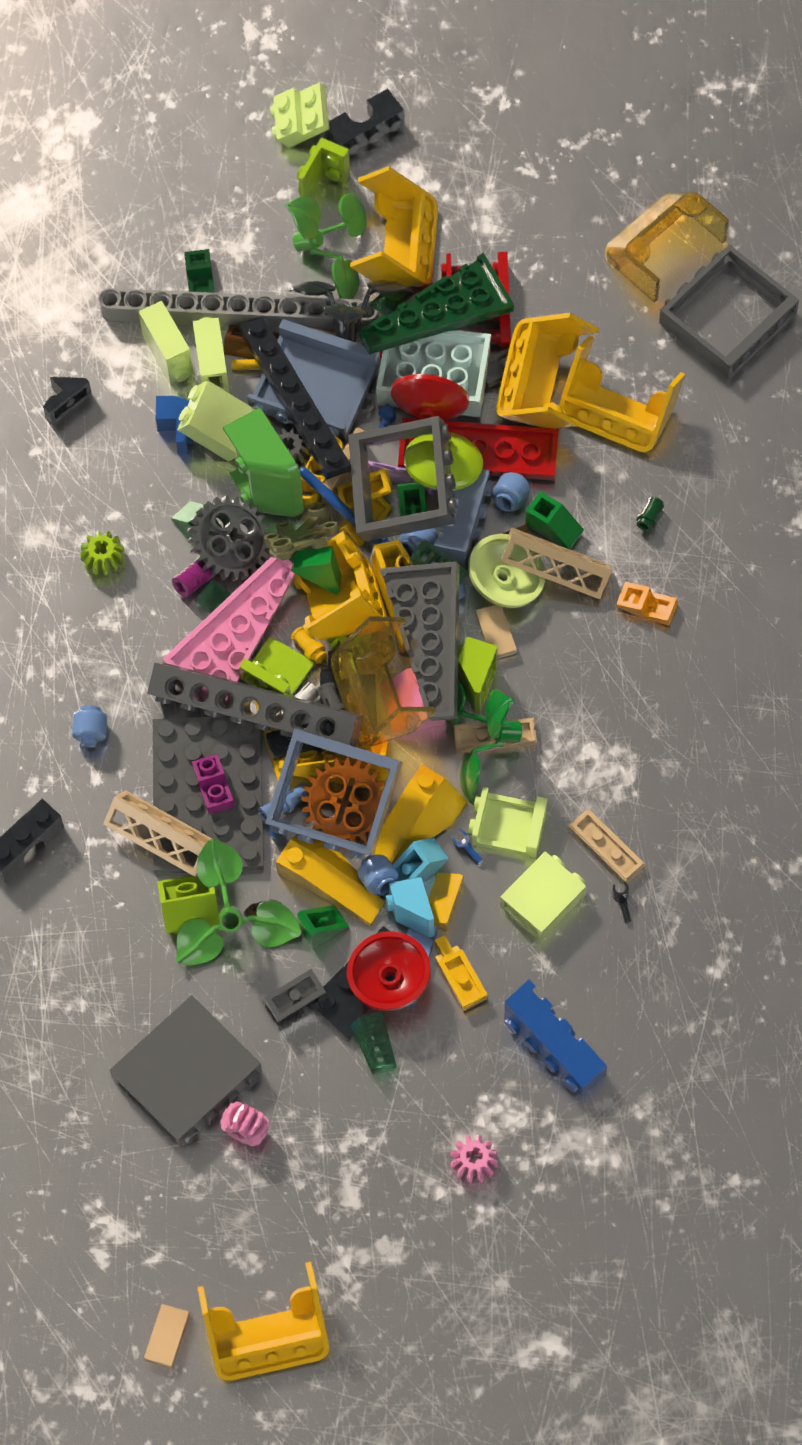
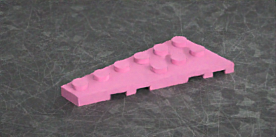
M273 557L268 559L163 658V661L168 664L238 682L240 679V664L245 658L250 661L296 575L291 572L292 562L289 559L282 561ZM203 687L200 691V696L202 700L206 701L209 693ZM227 694V695H226V697H225V703H227V701H228V699L230 698L231 694Z

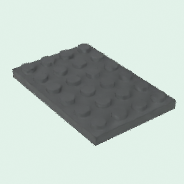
M221 716L220 718L153 719V806L208 837L216 838L234 848L242 859V871L264 870L263 820L259 816V813L262 812H258V808L263 806L261 729L255 728L256 723L246 721V724L230 721V716ZM218 754L235 807L209 815L192 761ZM166 837L159 839L164 850L168 852L175 850L170 839ZM189 850L184 851L183 855L186 862L194 866L198 855ZM154 854V874L188 873Z

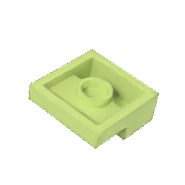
M319 82L300 92L295 88H291L273 97L274 105L270 107V111L275 118L276 126L272 128V134L277 141L288 148L329 130L326 86Z

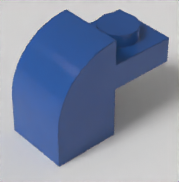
M156 396L155 420L157 431H176L178 454H188V444H193V440L177 431L181 422L179 416L183 409L188 406L189 401L179 396Z

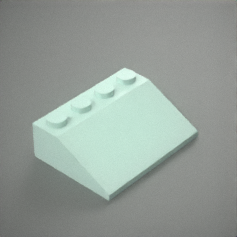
M451 330L384 350L376 386L377 405L384 406L389 404L391 407H398L391 397L393 383L407 375L428 374L449 379L464 388L469 395V405L467 410L461 415L480 417L485 391L491 334Z

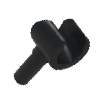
M624 882V892L619 893L615 890V884H613V899L619 902L625 923L631 922L627 905L629 886Z

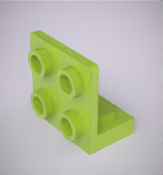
M324 138L320 139L317 146L313 145L310 149L306 165H301L297 172L296 179H298L299 183L298 193L300 197L311 196L323 174L333 181L339 180L346 183L350 177L349 149Z
M269 637L252 662L246 658L239 666L240 678L251 686L293 696L314 667V662L273 637Z

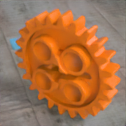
M336 757L332 766L326 760L324 762L325 770L318 766L315 768L318 777L308 776V780L312 785L303 786V789L309 793V795L301 797L302 801L308 802V805L304 806L302 811L310 812L305 821L315 822L313 830L320 828L323 833L342 839L350 838V841L355 843L357 836H359L365 842L367 840L366 832H371L383 793L381 787L386 781L376 780L379 770L371 774L369 772L370 763L363 768L360 767V760H357L355 764H351L350 757H347L345 763L341 764L339 757ZM333 777L341 778L344 782V788L342 790L332 789L330 779ZM354 778L355 782L349 797V801L353 802V804L347 805L342 822L338 824L336 820L342 806V801L339 798L344 797L350 779ZM358 786L367 787L370 790V797L367 799L359 798L355 792ZM324 803L333 804L336 810L335 814L326 816L321 810V805ZM349 812L359 813L362 818L361 823L357 825L349 823L347 814Z

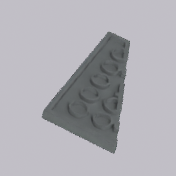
M457 561L380 569L387 587L388 597L392 602L394 615L405 649L411 661L413 673L418 682L419 692L427 717L431 721L457 719L460 565Z

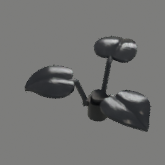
M389 280L367 283L369 289L366 292L361 308L335 305L332 292L336 291V287L326 282L308 281L290 287L289 292L295 291L309 296H327L330 306L324 307V311L334 319L333 324L336 325V337L356 342L357 327L361 326V319L368 315V311L365 308L372 294L376 292L380 294H393L404 291L412 293V289Z

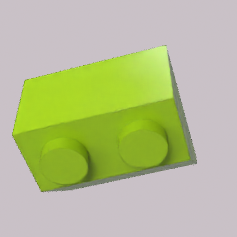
M467 636L464 645L459 644L458 681L463 685L466 698L474 713L480 715L497 670L498 646Z
M188 875L157 881L166 933L178 934L181 926L191 919H203L209 923L210 927L219 924V910L214 887L205 886L200 881L198 875L196 877Z

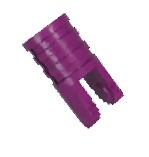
M194 561L172 578L173 587L181 596L188 597L201 585H204L213 578L210 567L205 571L202 570L205 564L203 561L197 563Z

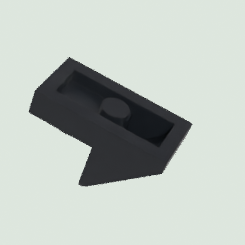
M50 377L52 389L57 395L49 397L43 405L45 418L53 425L92 394L90 382L86 378Z

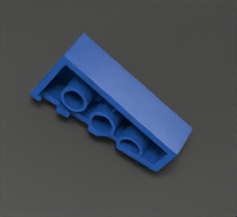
M528 979L505 1000L504 1019L506 1021L504 1023L512 1033L516 1034L518 1032L525 1039L524 1044L532 1053L538 1052L544 1058L543 1062L551 1072L555 1073L557 1071L564 1078L563 1083L571 1092L577 1091L583 1096L606 1075L607 1065L583 1038L578 1040L574 1038L576 1033L566 1019H557L556 1013L552 1008L553 1005L546 997L539 999L533 992L536 986Z

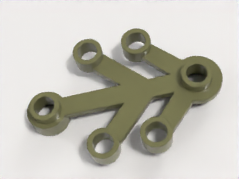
M318 502L308 506L309 518L297 530L292 527L291 521H282L276 525L278 533L265 535V545L267 548H271L269 550L270 556L282 561L291 558L296 550L310 545L314 549L325 547L327 545L326 537L335 536L339 533L337 522H327L330 515L327 503Z

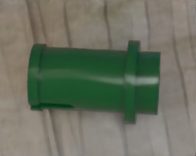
M650 497L642 514H639L636 518L638 528L648 532L656 527V519L664 507V502L657 497Z

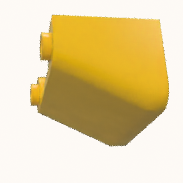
M344 531L328 540L325 546H333L342 574L340 592L337 595L297 574L293 579L294 585L297 589H303L307 593L312 615L305 618L306 624L303 627L311 639L315 637L320 641L376 630L388 623L373 567Z

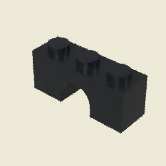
M386 89L367 100V114L370 119L364 122H356L350 119L347 113L344 112L329 121V130L325 131V138L349 149V155H353L365 145L377 142L381 136L390 131L394 132L405 124L404 109L390 90Z
M43 798L0 837V879L5 883L25 865L24 858L33 846L39 842L45 846L64 829L61 815Z

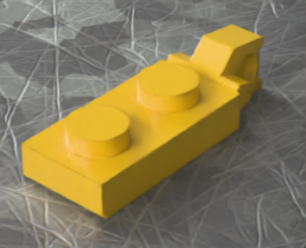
M445 935L436 939L435 947L439 952V955L435 956L437 965L463 1011L487 1000L488 994L463 950L459 949L458 946L452 948Z

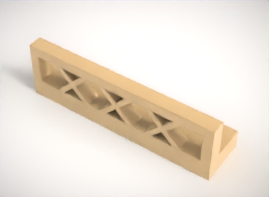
M511 528L508 535L509 541L501 562L592 597L601 598L612 572L609 564ZM516 544L525 548L528 557L520 561L509 558L513 545ZM529 550L534 551V552H537V553L531 555L530 552H529ZM542 555L550 558L553 566L540 570L536 568L533 559ZM554 559L562 563L556 565ZM530 561L531 564H532V566L527 565V564H524V563ZM566 565L573 566L578 576L566 580L561 578L558 569ZM579 569L584 570L586 572L580 574ZM555 570L557 576H556V575H553V574H551V573H549V572H552V571ZM592 574L602 577L597 591L587 588L582 578ZM580 580L582 585H579L574 582Z
M127 790L113 798L103 823L104 826L195 877L198 875L197 860L194 866L187 863L183 852L189 850L199 856L203 846L212 839ZM117 810L125 814L128 821L127 825L122 826L113 821ZM140 824L147 826L151 837L147 839L141 837L136 826ZM164 837L170 839L175 850L170 852L164 850L159 839Z

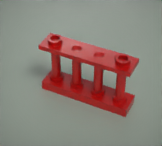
M497 252V262H492L491 266L509 295L508 252ZM446 253V263H441V279L445 276L450 277L459 271V267L462 266H451V253ZM510 313L488 319L494 320V323L499 322L500 329L495 330V332H485L486 334H491V343L500 345V351L509 348L511 344Z

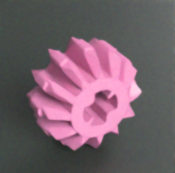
M240 1102L231 1103L224 1111L223 1118L220 1121L222 1130L227 1132L228 1136L250 1146L260 1145L270 1127L269 1120L263 1116L262 1112L257 1111L255 1107L252 1108Z
M467 1135L465 1137L466 1145L457 1141L456 1148L458 1150L451 1151V1158L454 1159L451 1162V1168L459 1169L457 1172L459 1179L467 1175V1183L469 1184L472 1183L473 1177H477L478 1182L483 1183V1174L491 1178L493 1176L491 1168L498 1167V1161L494 1159L498 1156V1151L491 1149L492 1142L490 1140L482 1144V1136L478 1135L476 1142H472L471 1137ZM473 1155L479 1156V1159L476 1160V1163L470 1162V1159L473 1158Z

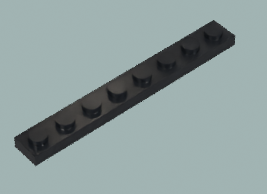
M261 317L239 325V332L325 478L328 480L350 472L351 464L265 319Z

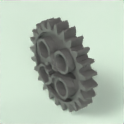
M228 495L222 498V501L218 497L214 498L212 503L207 501L203 508L200 507L195 512L197 516L190 520L195 526H191L188 529V532L194 536L187 541L188 543L195 544L190 553L199 554L195 562L203 561L205 563L202 568L203 571L210 567L212 569V577L221 573L222 581L228 578L229 575L232 582L237 580L238 577L244 580L248 577V574H254L264 564L263 561L270 557L265 551L271 548H267L264 541V536L268 534L265 533V530L270 525L261 523L265 515L257 516L255 514L258 509L257 506L250 510L248 508V500L241 505L238 496L232 502ZM215 518L222 521L223 528L216 524ZM240 524L247 528L248 534L241 530ZM212 543L219 547L220 553L213 550ZM237 549L244 553L245 559L238 556Z

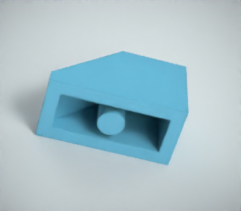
M434 837L414 841L396 860L393 866L398 872L397 882L422 877L424 882L431 878L449 858Z
M422 877L389 883V895H385L387 909L388 911H393L396 922L425 936H435L434 917Z

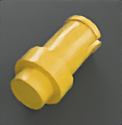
M303 626L297 628L292 633L291 639L305 652L304 656L308 660L320 664L326 659V647L320 641H316L314 638L311 639Z

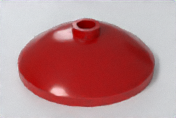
M407 375L397 379L391 388V397L396 405L404 412L421 420L439 416L442 420L452 419L464 413L469 405V395L464 388L449 379L435 375Z
M394 931L380 932L364 939L352 952L347 965V979L353 994L366 1006L381 1011L399 1010L414 1003L426 990L431 976L430 961L424 947L413 937ZM388 976L396 977L395 980L391 982L386 980Z

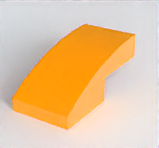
M625 582L616 605L641 618L670 626L678 606V600L674 597L652 593L650 587Z

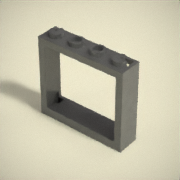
M729 244L720 253L716 252L706 267L702 266L699 268L694 279L689 283L685 282L678 289L677 295L674 298L665 301V305L660 309L659 323L729 379L797 313L799 299ZM730 267L778 307L725 357L676 316L720 274Z
M439 416L348 435L356 533L365 542L456 524L455 514L458 505L456 499L453 498V489L456 488L454 475L451 473L450 466L454 463V459L448 444V440H451V434L449 433L448 424H445ZM432 433L439 509L373 522L367 447Z

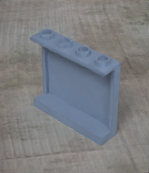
M282 319L279 326L280 336L277 340L332 434L346 441L380 365L379 352L369 355L364 345ZM262 373L253 395L248 394L247 396L248 405L255 410L261 408L265 415L274 417L281 423L294 424L265 374Z

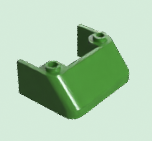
M261 408L225 425L223 430L235 447L238 457L235 459L238 469L230 472L229 476L241 493L239 497L242 504L248 500V508L252 509L257 506L256 512L289 517H296L303 513L304 505L299 468Z

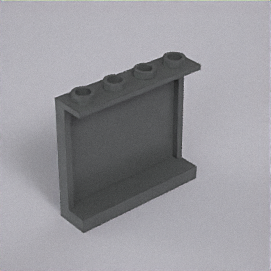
M191 995L109 1071L112 1079L119 1086L122 1084L176 1139L177 1145L181 1148L185 1143H192L200 1134L199 1130L205 1124L211 1125L220 1116V1111L226 1105L229 1106L231 1103H235L240 1098V1092L245 1087H252L261 1078L262 1067L261 1063Z

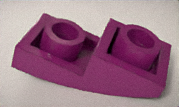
M218 754L192 761L208 814L235 807Z

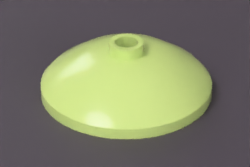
M508 534L490 535L478 542L469 556L468 572L473 586L481 596L495 605L506 608H518L528 605L542 591L545 578L501 562L509 541ZM516 544L513 545L509 558L520 561L528 557L525 548ZM529 550V552H530L531 555L537 553V552H534V551ZM541 557L533 559L536 568L545 570ZM530 561L524 563V564H527V565L532 566V564H531Z

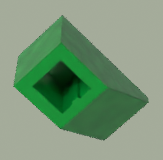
M541 491L525 511V524L564 548L571 549L584 532L582 526L563 504Z

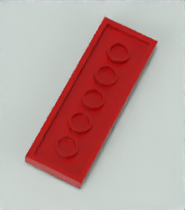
M402 418V423L421 419ZM443 421L445 424H448L449 432L465 437L479 449L483 458L482 469L489 470L490 476L501 477L505 473L513 472L521 474L524 478L555 480L559 429ZM417 437L400 440L399 468H405V450L409 443Z

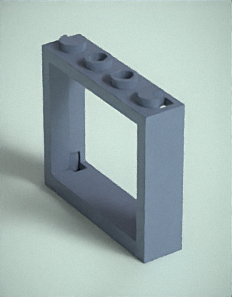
M294 728L265 824L272 825L271 831L287 836L288 831L297 833L298 840L313 844L314 839L323 841L324 848L339 852L340 847L349 849L350 856L365 860L366 855L373 856L402 761ZM303 743L390 769L366 846L280 819Z

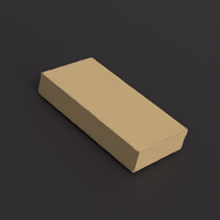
M493 605L476 610V617L484 641L498 646L497 659L517 654L503 607Z
M161 1304L144 1356L145 1361L168 1368L173 1367L190 1315L189 1311Z

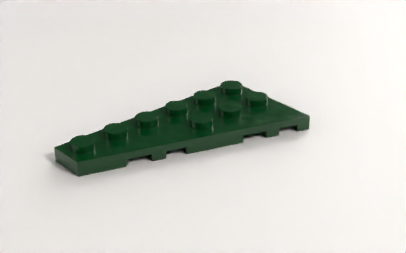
M483 252L470 265H462L454 275L450 277L445 276L416 294L415 299L407 304L403 302L397 306L395 312L390 315H382L360 329V339L370 355L514 312V303Z

